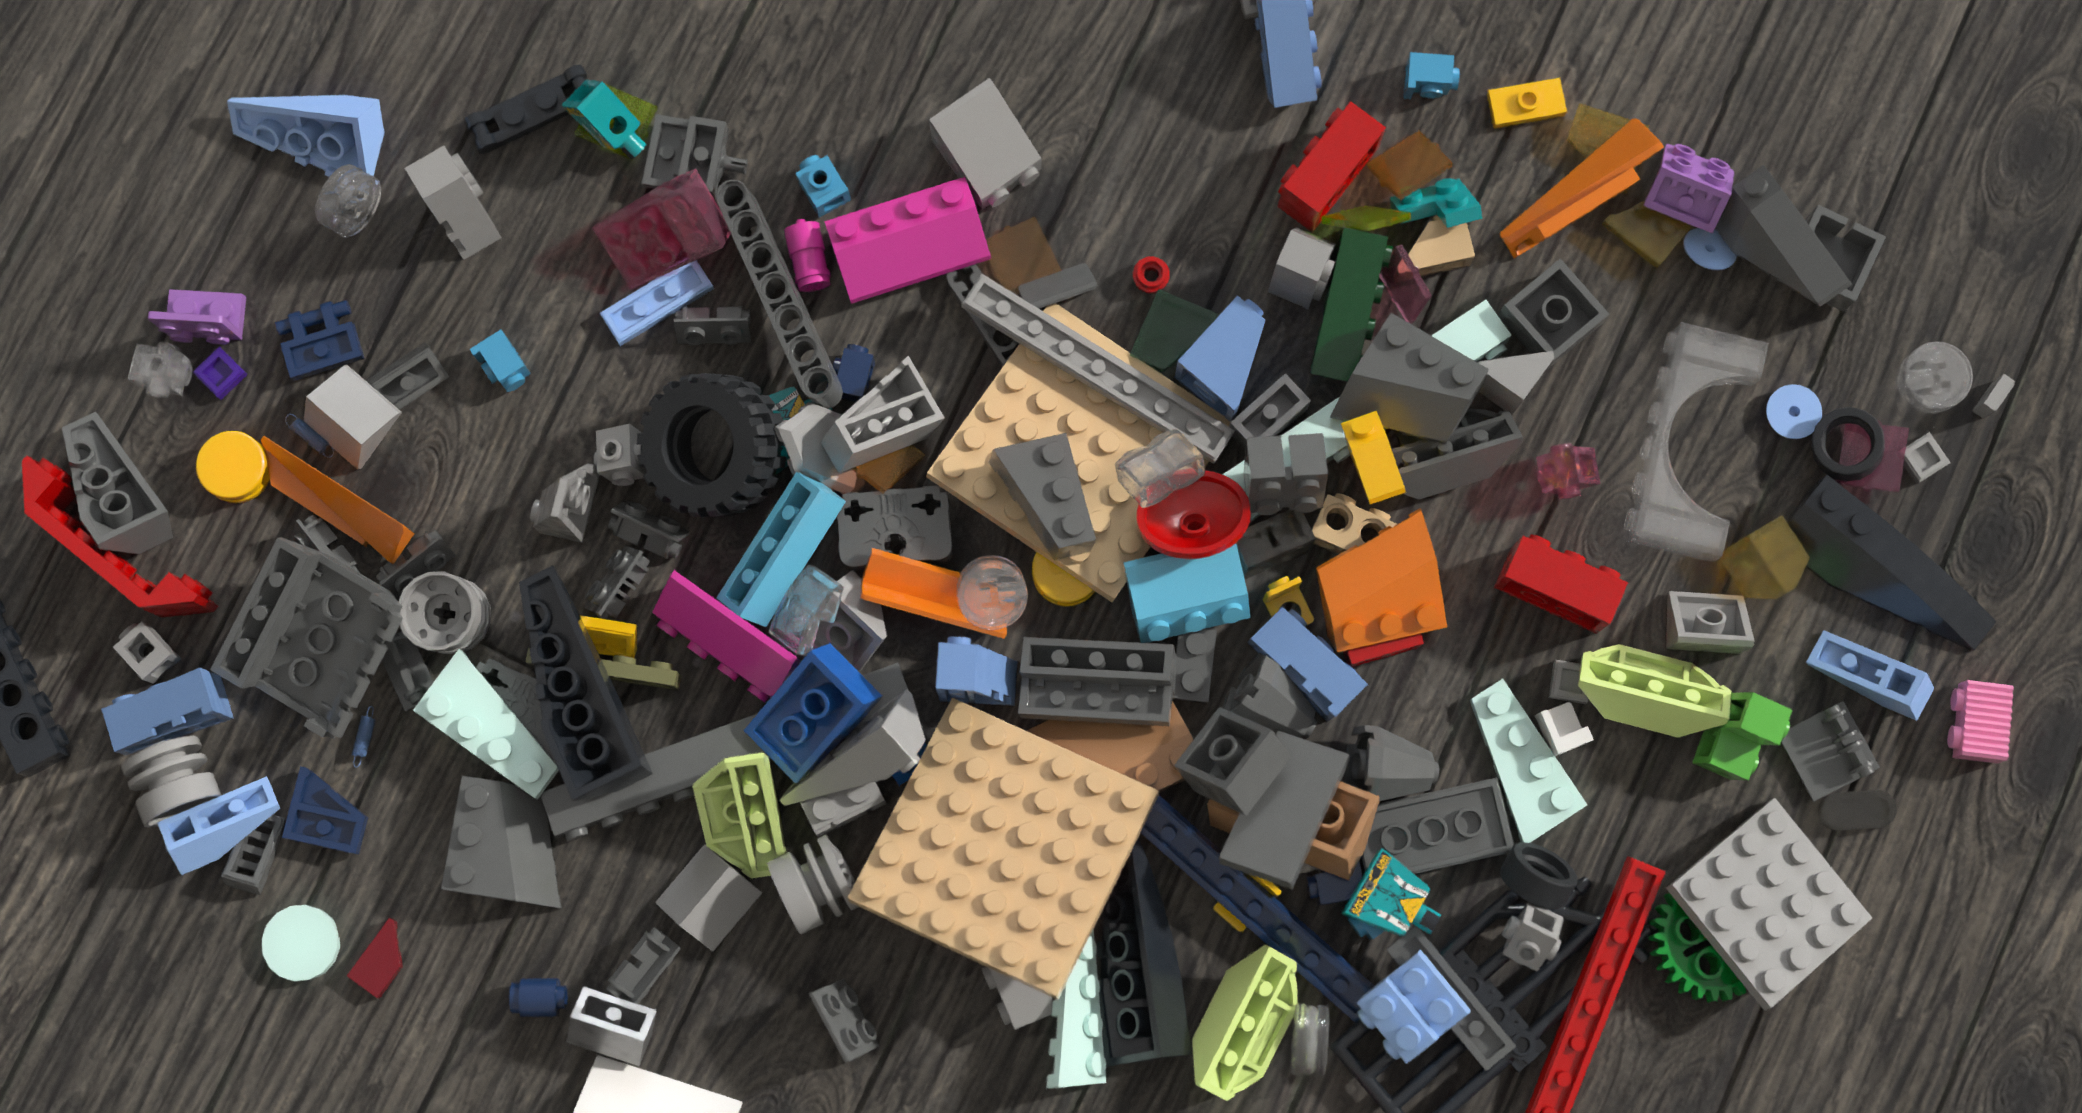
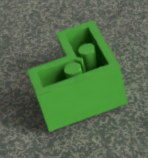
M1754 692L1731 693L1730 715L1727 724L1704 730L1692 763L1730 780H1749L1750 775L1755 772L1758 766V753L1761 745H1780L1781 740L1786 737L1790 728L1789 718L1792 709Z

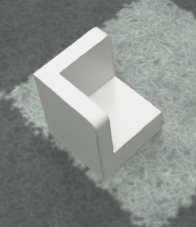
M1570 702L1550 710H1544L1535 715L1546 744L1554 756L1594 740L1588 726L1581 727Z

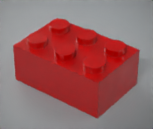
M1351 101L1343 111L1337 108L1325 124L1327 128L1323 132L1322 138L1320 139L1315 136L1303 151L1305 156L1301 160L1300 166L1297 167L1293 164L1280 181L1282 185L1278 190V193L1281 195L1278 208L1312 233L1376 153L1386 130L1384 125Z
M1531 534L1528 538L1523 535L1511 547L1494 588L1595 634L1610 625L1628 585V582L1620 579L1621 574L1606 566H1600L1597 569L1585 563L1586 558L1570 550H1565L1564 553L1550 547L1551 542L1540 536Z

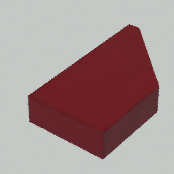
M392 918L387 920L347 974V977L376 998H380L403 967L398 944L397 921Z

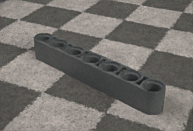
M727 180L717 189V204L804 394L813 403L827 409L833 408L842 398V385L756 198L741 181ZM743 196L742 201L738 205L731 206L734 199ZM757 227L753 235L745 237L748 229ZM771 257V261L767 266L759 268V264L764 258ZM785 288V292L780 298L772 299L775 291ZM794 319H800L796 328L787 331L789 322ZM814 350L810 360L801 362V357L805 352ZM821 382H829L827 389L823 393L815 394V390Z

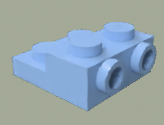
M1421 950L1365 993L1357 1002L1361 1008L1358 1010V1015L1362 1022L1370 1029L1377 1027L1386 1038L1383 1041L1386 1051L1396 1060L1402 1057L1406 1064L1432 1045L1443 1033L1471 1011Z

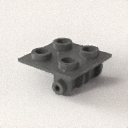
M624 546L622 551L617 549L606 564V568L609 570L602 581L596 580L587 591L585 599L588 602L584 608L597 614L596 616L606 620L617 619L626 603L617 598L615 594L617 593L624 599L629 600L630 597L619 590V588L623 584L635 591L636 587L625 579L628 578L639 585L649 570L647 565L650 561L642 556L643 552Z
M1844 701L1789 728L1786 737L1781 740L1783 748L1813 802L1880 768Z
M845 979L809 994L845 1063L852 1062L880 1046L876 1040L875 1028L869 1020L865 1019L858 1006V997L853 988L847 985Z

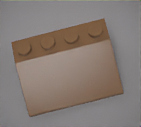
M1173 701L1170 726L1048 720L1027 730V732L1154 788L1159 793L1185 780L1174 767V764L1193 741Z

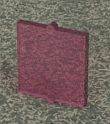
M1401 244L1395 247L1391 254L1388 268L1383 267L1379 276L1391 295L1392 302L1396 304L1405 321L1411 324L1415 322L1432 295L1421 278L1418 267L1414 266Z
M1877 420L1883 429L1885 450L1881 463L1872 474L1861 480L1848 482L1837 480L1836 482L1841 485L1863 487L1866 492H1869L1871 489L1899 492L1909 428L1882 425ZM1850 423L1845 425L1839 464L1846 466L1855 465L1863 461L1869 454L1871 448L1870 437L1866 430L1859 425Z

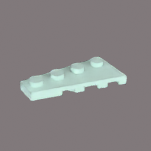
M460 649L457 650L413 709L417 714L535 799L540 797L559 771L554 760Z
M1501 679L1470 699L1484 742L1488 746L1497 778L1500 780L1510 814L1513 816L1521 842H1532L1587 806V803L1504 679Z
M1094 929L1059 999L1053 1001L1052 1016L1058 1018L1056 1039H1050L1049 1055L1055 1057L1054 1074H1048L1047 1088L1106 1083V1060L1103 1051V1023L1100 1014V985L1097 978Z

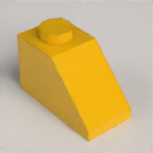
M1377 411L1342 422L1341 426L1348 450L1369 504L1371 505L1405 493L1401 475Z

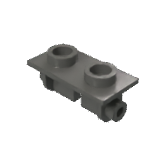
M743 306L717 307L716 318H710V307H683V311H676L674 327L678 344L725 343L732 345L751 343L749 328L751 312L750 309L743 310Z
M633 501L622 502L611 509V513L618 515V517L613 515L608 524V529L613 531L614 536L638 545L642 534L648 535L644 549L666 559L669 557L677 558L682 545L676 542H680L690 533V531L681 528V523L666 516L656 517L647 513L645 506Z
M311 515L303 523L299 519L296 520L291 535L293 542L328 554L359 572L357 569L358 563L343 544L330 551L328 547L337 542L338 538L322 518L318 519L315 515Z
M435 529L430 533L424 532L421 537L407 547L412 555L409 560L401 553L394 564L388 562L379 568L381 572L376 575L379 584L391 591L398 601L403 589L414 578L427 572H436L442 569L448 561L456 556Z
M401 631L397 634L395 633L391 642L385 640L384 644L388 649L382 658V663L406 712L416 707L434 681L417 645H414Z
M655 927L650 933L646 931L630 952L638 961L633 965L625 959L612 977L608 979L610 984L606 989L617 998L620 997L623 1000L638 1004L647 995L649 989L665 968L671 964L681 948Z

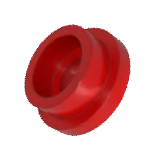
M1145 257L1135 265L1133 280L1141 291L1151 294L1157 293L1168 284L1170 277L1169 268L1160 258ZM1152 270L1157 273L1158 278L1155 281H1148L1145 279L1144 274Z

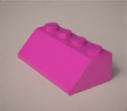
M965 177L824 221L851 304L991 259L977 208Z
M675 570L670 575L652 612L660 619L656 626L673 638L678 633L690 641L687 645L688 649L704 660L708 655L712 656L720 662L717 667L720 672L733 681H736L739 676L751 684L747 691L766 703L801 663L800 660Z

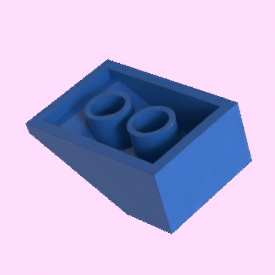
M829 643L811 650L743 731L797 784L864 719L883 696Z

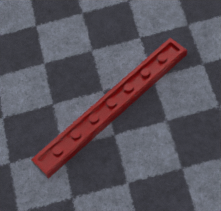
M1627 856L1525 1113H1570L1665 871Z

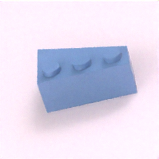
M1256 0L1258 18H1255L1256 30H1260L1263 52L1260 54L1269 101L1274 108L1316 101V88H1321V75L1319 67L1313 66L1312 53L1317 52L1318 48L1314 30H1309L1308 17L1313 16L1312 0Z
M1282 607L1247 643L1258 654L1266 655L1277 662L1316 712L1327 722L1336 717L1368 684L1349 664L1343 662L1333 653L1332 647L1322 637H1315L1305 628L1307 623L1296 611L1291 609L1288 612Z
M948 637L947 643L939 642L936 691L940 702H950L954 698L963 703L1015 706L1017 661L980 645L971 644L970 638Z
M197 668L167 682L153 685L148 690L136 695L127 694L112 700V705L102 709L113 750L123 755L143 750L161 741L176 739L234 719L221 676L202 668Z

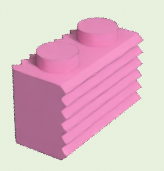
M1971 680L1958 683V688H1954L1950 701L1951 710L1956 711L1955 726L1952 725L1950 727L1947 739L1948 747L1953 748L1952 758L1990 763H2001L2008 760L2013 686Z

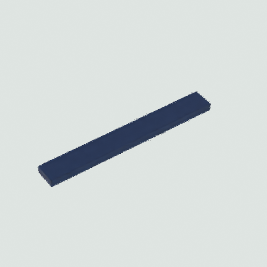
M1158 796L1140 833L1269 947L1296 961L1297 972L1355 1023L1360 1020L1358 1010L1361 1008L1357 1002L1374 985L1249 874L1220 864L1219 856L1222 850L1161 796Z

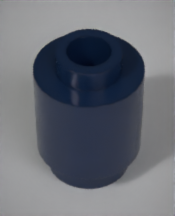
M522 978L520 982L511 983L509 995L511 1013H519L521 1017H558L560 1009H566L567 986H561L559 978Z

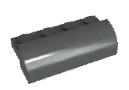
M1023 638L1020 665L1022 682L1018 709L1020 718L1170 726L1172 698L1175 695L1176 655L1174 645Z

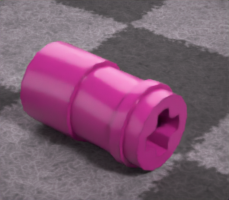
M799 219L796 221V224L784 230L789 257L792 258L795 271V284L798 285V290L801 292L821 290L831 284L830 270L827 269L824 256L825 247L820 225L816 221L805 222V219Z

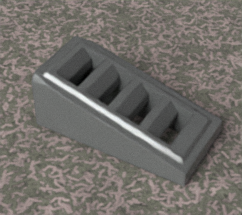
M277 815L270 816L260 825L273 829L270 835L253 830L233 847L221 875L226 886L261 895L285 827L286 818ZM252 839L266 843V847L263 849L247 844L248 840ZM247 854L260 858L259 864L242 859L243 855ZM241 869L255 874L253 877L239 874L238 870Z

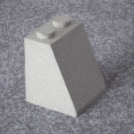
M990 78L929 119L932 143L958 178H966L972 197L982 210L989 205L992 207L1000 205L1010 196V190L1019 184L1022 187L1027 186L1040 175L1038 172L1041 170L1040 155Z

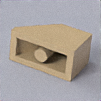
M1437 215L1434 216L1432 221L1428 222L1402 263L1397 274L1398 280L1402 281L1470 266L1475 258V253L1467 223L1447 228Z

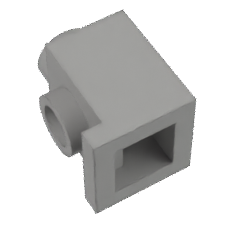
M142 621L139 624L135 623L127 627L120 634V641L113 646L142 680L152 684L157 682L182 659L151 625ZM152 645L154 650L144 657V649Z

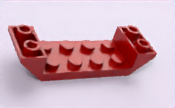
M27 455L22 460L25 514L135 605L161 618L214 612L219 607L209 599L213 592L198 580H193L187 574L180 578L168 572L162 581L156 585L150 580H145L140 575L135 574L137 569L122 557H117L109 550L99 549L88 532L80 527L82 524L64 511L76 497L74 487L69 484L72 481V476L58 465H53L44 457L38 462Z

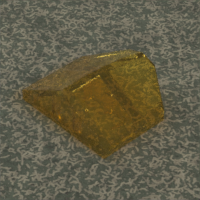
M1783 515L1717 555L1744 598L1778 599L1796 588L1810 559Z

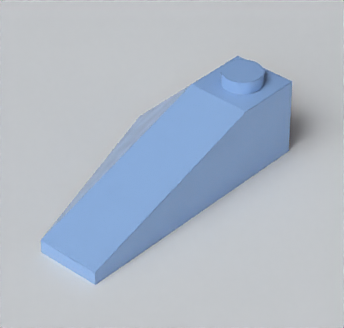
M349 95L247 97L230 98L227 101L234 135L270 151L279 149L294 156L295 162L306 166L310 163L326 170L325 175L335 180L370 184L372 182L384 135L379 99Z

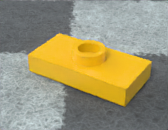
M1560 78L1497 88L1487 92L1494 128L1562 117L1567 113Z
M580 615L599 654L635 658L637 651V624Z

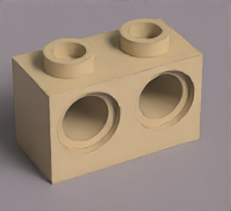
M1336 493L1334 497L1328 494L1307 541L1334 553L1341 554L1355 545L1360 546L1365 543L1361 537V530L1372 528L1379 532L1388 526L1394 527L1397 524L1390 521L1391 516L1381 510L1370 508L1369 511L1355 506L1356 501L1349 496ZM1331 513L1342 515L1346 522L1345 528L1334 530L1329 527L1326 521L1327 515Z

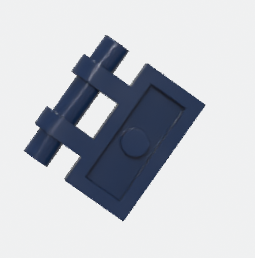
M347 300L335 304L332 301L320 304L319 309L303 314L300 311L288 314V318L275 322L280 336L291 332L294 336L293 340L280 343L289 376L293 381L365 359L355 325L351 321L341 325L338 322L339 317L351 314ZM325 323V330L307 335V327Z

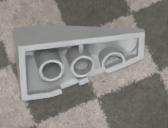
M587 463L560 478L542 491L540 500L534 501L530 520L534 522L533 527L539 533L583 543L600 474L597 473L596 465Z
M906 689L871 716L872 720L859 733L855 730L850 733L833 751L832 756L829 753L799 783L795 784L793 781L780 799L782 804L786 806L884 780L898 770L902 773L910 770L919 761L920 757L917 753L925 742L911 692Z

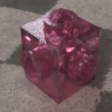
M1571 443L1558 444L1550 447V453L1536 457L1538 465L1537 477L1541 484L1542 493L1558 494V499H1569L1580 496L1581 489L1601 484L1594 448L1572 446Z

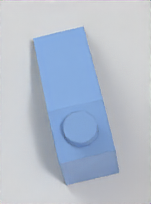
M1823 630L1806 661L1807 665L1877 704L1916 721L1934 690L1926 672Z
M266 776L157 823L169 854L180 874L184 875L220 859L278 811L280 807Z

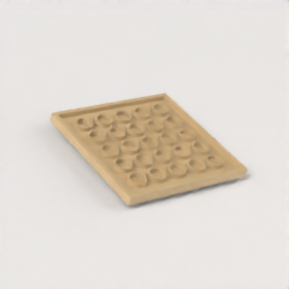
M1058 304L1048 305L1043 312L1229 427L1230 422L1225 416ZM1019 344L931 466L926 477L1113 603L1127 582L1124 562L1144 558L1151 547L1142 538L1137 524V507L1144 493L1156 482L1172 474L1191 470H1204L1209 461L1030 349ZM1067 433L1096 541L1090 552L1054 560L1029 524L1028 517L1018 502L1014 501L1009 494V489L998 472H995L989 464L993 449Z
M952 698L852 888L848 900L865 910L1058 1000L1159 796V791Z

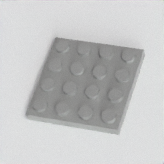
M1775 798L1765 803L1666 887L1764 1011L1778 1003L1872 919L1862 904Z

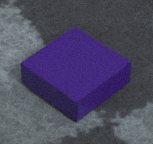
M218 347L193 371L220 400L248 375L221 347Z

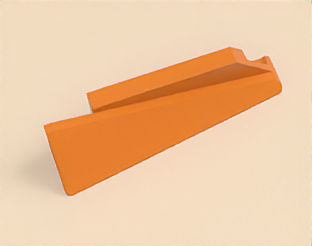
M1634 118L1500 232V237L1513 258L1515 259L1635 185L1640 178L1633 168L1660 152L1664 148L1661 141L1639 119Z
M262 437L261 443L265 448L271 486L365 547L370 544L387 561L392 564L395 563L414 535L411 530L267 437Z

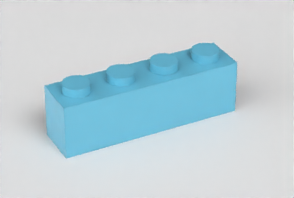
M796 472L718 594L717 599L741 618L766 627L846 501L823 483Z

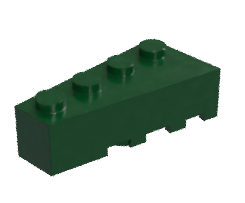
M1346 227L1341 229L1338 240L1340 247L1334 259L1335 264L1331 272L1332 282L1326 295L1323 309L1324 317L1322 323H1320L1309 373L1348 382L1352 372L1363 357L1361 353L1364 340L1371 341L1376 319L1370 318L1373 303L1380 304L1384 289V283L1378 282L1381 267L1388 268L1393 246L1387 245L1388 237Z

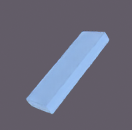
M692 256L605 309L600 315L619 345L622 346L676 313V311L710 292L714 287L696 258Z

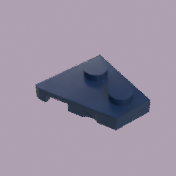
M300 766L282 838L359 855L368 817L312 770Z

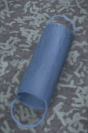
M300 418L295 420L291 426L288 425L295 434L318 453H323L327 448V441Z
M366 716L361 717L351 755L361 756V759L366 757L376 719Z

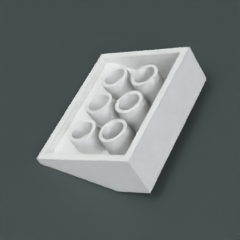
M597 1055L573 1113H739L743 1102Z

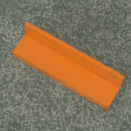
M875 548L871 549L862 576L860 598L863 600L1003 639L1007 634L1006 621L1016 595V589L1013 587Z

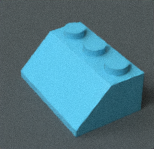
M1236 543L1227 550L1206 558L1181 559L1161 553L1124 562L1131 611L1141 643L1160 641L1168 637L1198 632L1202 629L1251 618L1248 592Z

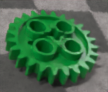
M1670 893L1665 894L1664 898L1668 905L1660 904L1655 907V910L1662 918L1650 920V924L1658 929V933L1648 936V940L1658 942L1659 948L1654 949L1650 954L1651 956H1661L1663 959L1656 967L1657 971L1667 968L1670 971L1666 983L1679 980L1678 993H1685L1692 988L1693 1000L1702 999L1705 994L1707 1002L1710 1003L1717 1001L1719 996L1722 1001L1733 998V993L1737 996L1746 994L1745 986L1712 945L1699 948L1688 957L1683 955L1684 950L1706 940V937ZM1682 922L1687 924L1691 930L1689 941L1681 936L1680 925ZM1701 956L1709 961L1710 971L1708 975L1700 969L1699 960Z

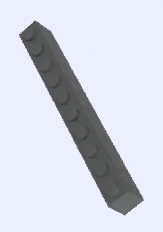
M899 663L862 675L883 697L851 733L854 730L859 733L872 720L871 716L908 689ZM757 714L645 754L653 774L620 791L578 801L571 799L565 784L543 791L541 798L554 836L558 838L566 837L567 842L588 835L587 828L602 824L603 829L624 822L623 815L637 811L638 815L648 814L660 809L659 802L673 797L674 802H680L695 796L693 783L723 759L764 752L743 731Z

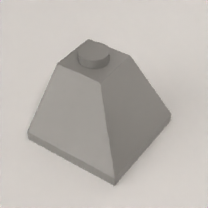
M852 570L825 591L795 634L812 650L831 643L860 673L887 636L881 604L860 598L862 578Z

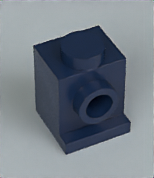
M848 344L847 348H844L842 358H835L833 368L843 389L841 400L856 403L868 393L875 360L873 354H868L869 350L865 347Z
M1358 862L1350 880L1320 869V874L1306 877V884L1310 899L1316 898L1318 906L1348 901L1362 878L1360 862Z

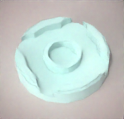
M309 905L289 906L276 913L266 925L262 937V954L269 968L280 977L292 981H306L325 974L336 961L340 950V937H338L337 926L334 920L321 909Z

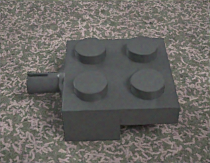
M656 114L642 185L648 189L715 200L719 180L724 171L745 175L748 159L727 156L726 144L729 129L724 121L690 116L688 120Z

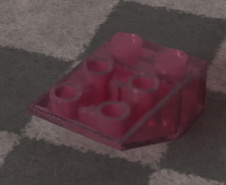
M696 168L661 184L592 228L630 290L722 249L731 234L719 206Z

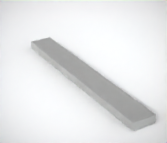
M983 274L980 275L962 303L961 307L1213 464L1235 431Z

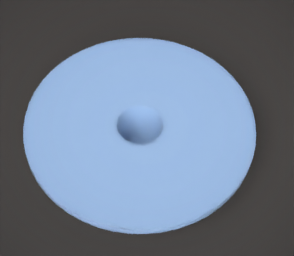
M1694 228L1684 238L1683 244L1686 253L1695 263L1704 268L1724 270L1731 267L1737 256L1715 229L1712 234L1700 228Z
M1791 384L1777 389L1770 396L1766 407V415L1769 424L1779 435L1789 439H1801L1814 432L1815 426L1822 418V407L1818 397L1810 389L1801 385Z

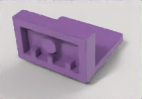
M1666 144L1662 154L1660 169L1647 194L1644 206L1713 234L1731 196L1734 171L1729 169L1730 166L1726 162L1717 158L1707 160L1697 156L1693 149L1685 145L1676 144L1672 146Z
M169 289L167 312L149 311L148 320L155 324L159 331L170 336V339L173 341L192 342L193 337L206 338V341L209 343L225 345L229 344L230 339L242 340L246 297L239 293Z

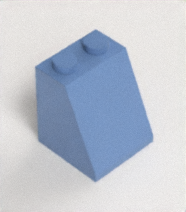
M1238 295L1178 360L1175 378L1205 404L1225 416L1229 422L1236 417L1265 324V319L1262 317L1264 313L1261 308L1250 299L1243 301Z

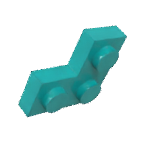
M1442 179L1433 186L1422 189L1408 188L1401 191L1400 195L1389 197L1391 211L1401 224L1436 214L1447 228L1483 219L1481 205L1460 179Z

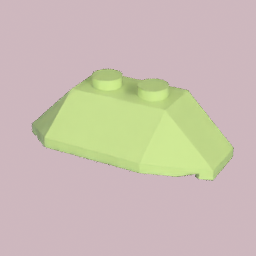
M1620 644L1601 648L1594 652H1584L1581 657L1578 686L1605 719L1674 737H1682L1724 725L1729 720L1731 690L1724 685L1720 686L1710 675L1693 663Z
M763 752L725 758L693 783L706 846L729 863L741 868L742 872L749 878L771 876L767 862L786 854L769 757Z
M1264 945L1226 971L1192 1038L1196 1085L1228 1101L1235 1096V1093L1246 1089L1264 1076L1297 1010L1296 961Z

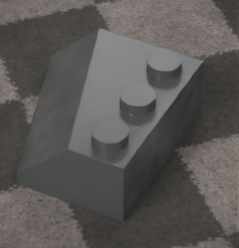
M1390 313L1352 372L1330 418L1342 421L1343 419L1351 420L1377 411L1383 428L1401 431V434L1447 444L1483 387L1489 369Z
M462 776L441 889L562 909L556 880V865L553 860L550 839V824L541 795L538 799H535L515 784Z

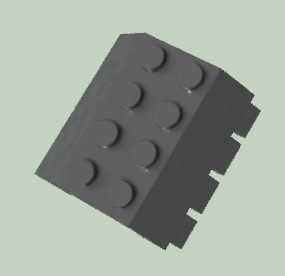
M277 537L210 670L239 688L255 686L307 717L308 719L304 727L317 735L333 739L335 737L342 738L353 717L350 708L358 707L371 682L367 675L375 674L388 649L384 644L385 640L392 641L403 619L399 614L403 606L391 591L332 556L285 538Z

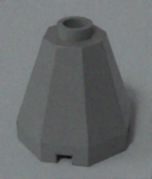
M1259 653L1242 670L1238 676L1241 683L1237 689L1231 687L1222 708L1272 729L1275 735L1277 731L1307 739L1317 724V720L1314 719L1316 710L1281 666L1266 655Z
M1361 725L1353 728L1351 736H1358L1355 744L1348 743L1345 753L1349 754L1350 761L1344 772L1343 783L1380 797V801L1428 791L1431 785L1437 782L1439 764L1434 760L1432 752L1378 726Z

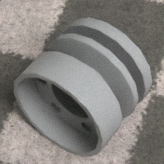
M427 572L414 578L403 589L399 599V603L403 606L399 613L403 617L400 623L403 634L414 645L442 654H455L458 649L463 652L471 650L486 636L491 623V607L486 594L475 583L447 572ZM452 610L456 612L454 619L443 618L444 611Z
M184 736L161 741L143 749L122 763L121 769L124 776L133 777L128 782L130 790L149 789L135 803L144 827L159 826L157 822L221 796L213 773H193L207 762L205 754L196 753L202 747L199 737Z
M826 834L817 838L823 855L819 857L816 856L808 842L803 845L807 862L802 865L799 864L791 852L767 862L780 897L801 935L824 924L820 906L827 904L831 911L839 917L843 913L837 898L843 896L851 910L859 907L848 900V896L856 883L843 854L831 843Z

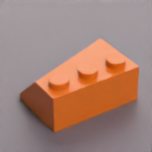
M1420 508L1409 514L1408 519L1394 527L1388 526L1379 531L1378 536L1360 546L1355 545L1316 567L1327 635L1337 652L1447 628L1437 558Z

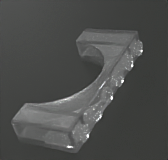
M1681 322L1673 332H1668L1663 348V353L1668 354L1666 367H1660L1655 388L1661 389L1658 402L1653 401L1648 415V423L1653 424L1650 438H1644L1640 451V458L1645 459L1642 473L1637 472L1632 487V494L1637 495L1634 509H1628L1624 523V529L1629 530L1628 542L1713 563L1723 556L1730 521L1715 516L1701 508L1680 486L1669 459L1668 439L1670 428L1681 405L1694 394L1719 385L1740 384L1753 386L1762 376L1769 343Z

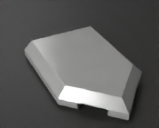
M808 402L799 409L795 416L789 420L782 421L774 427L779 441L784 442L789 455L787 463L791 473L795 475L796 472H799L823 483L829 489L840 494L850 493L855 488L859 466L838 474L821 444V440L831 426L842 415L813 402Z

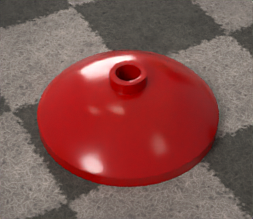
M1204 470L1179 472L1159 480L1144 493L1137 507L1138 529L1145 542L1162 554L1181 559L1206 558L1227 550L1244 535L1251 518L1250 502L1244 489L1225 475Z

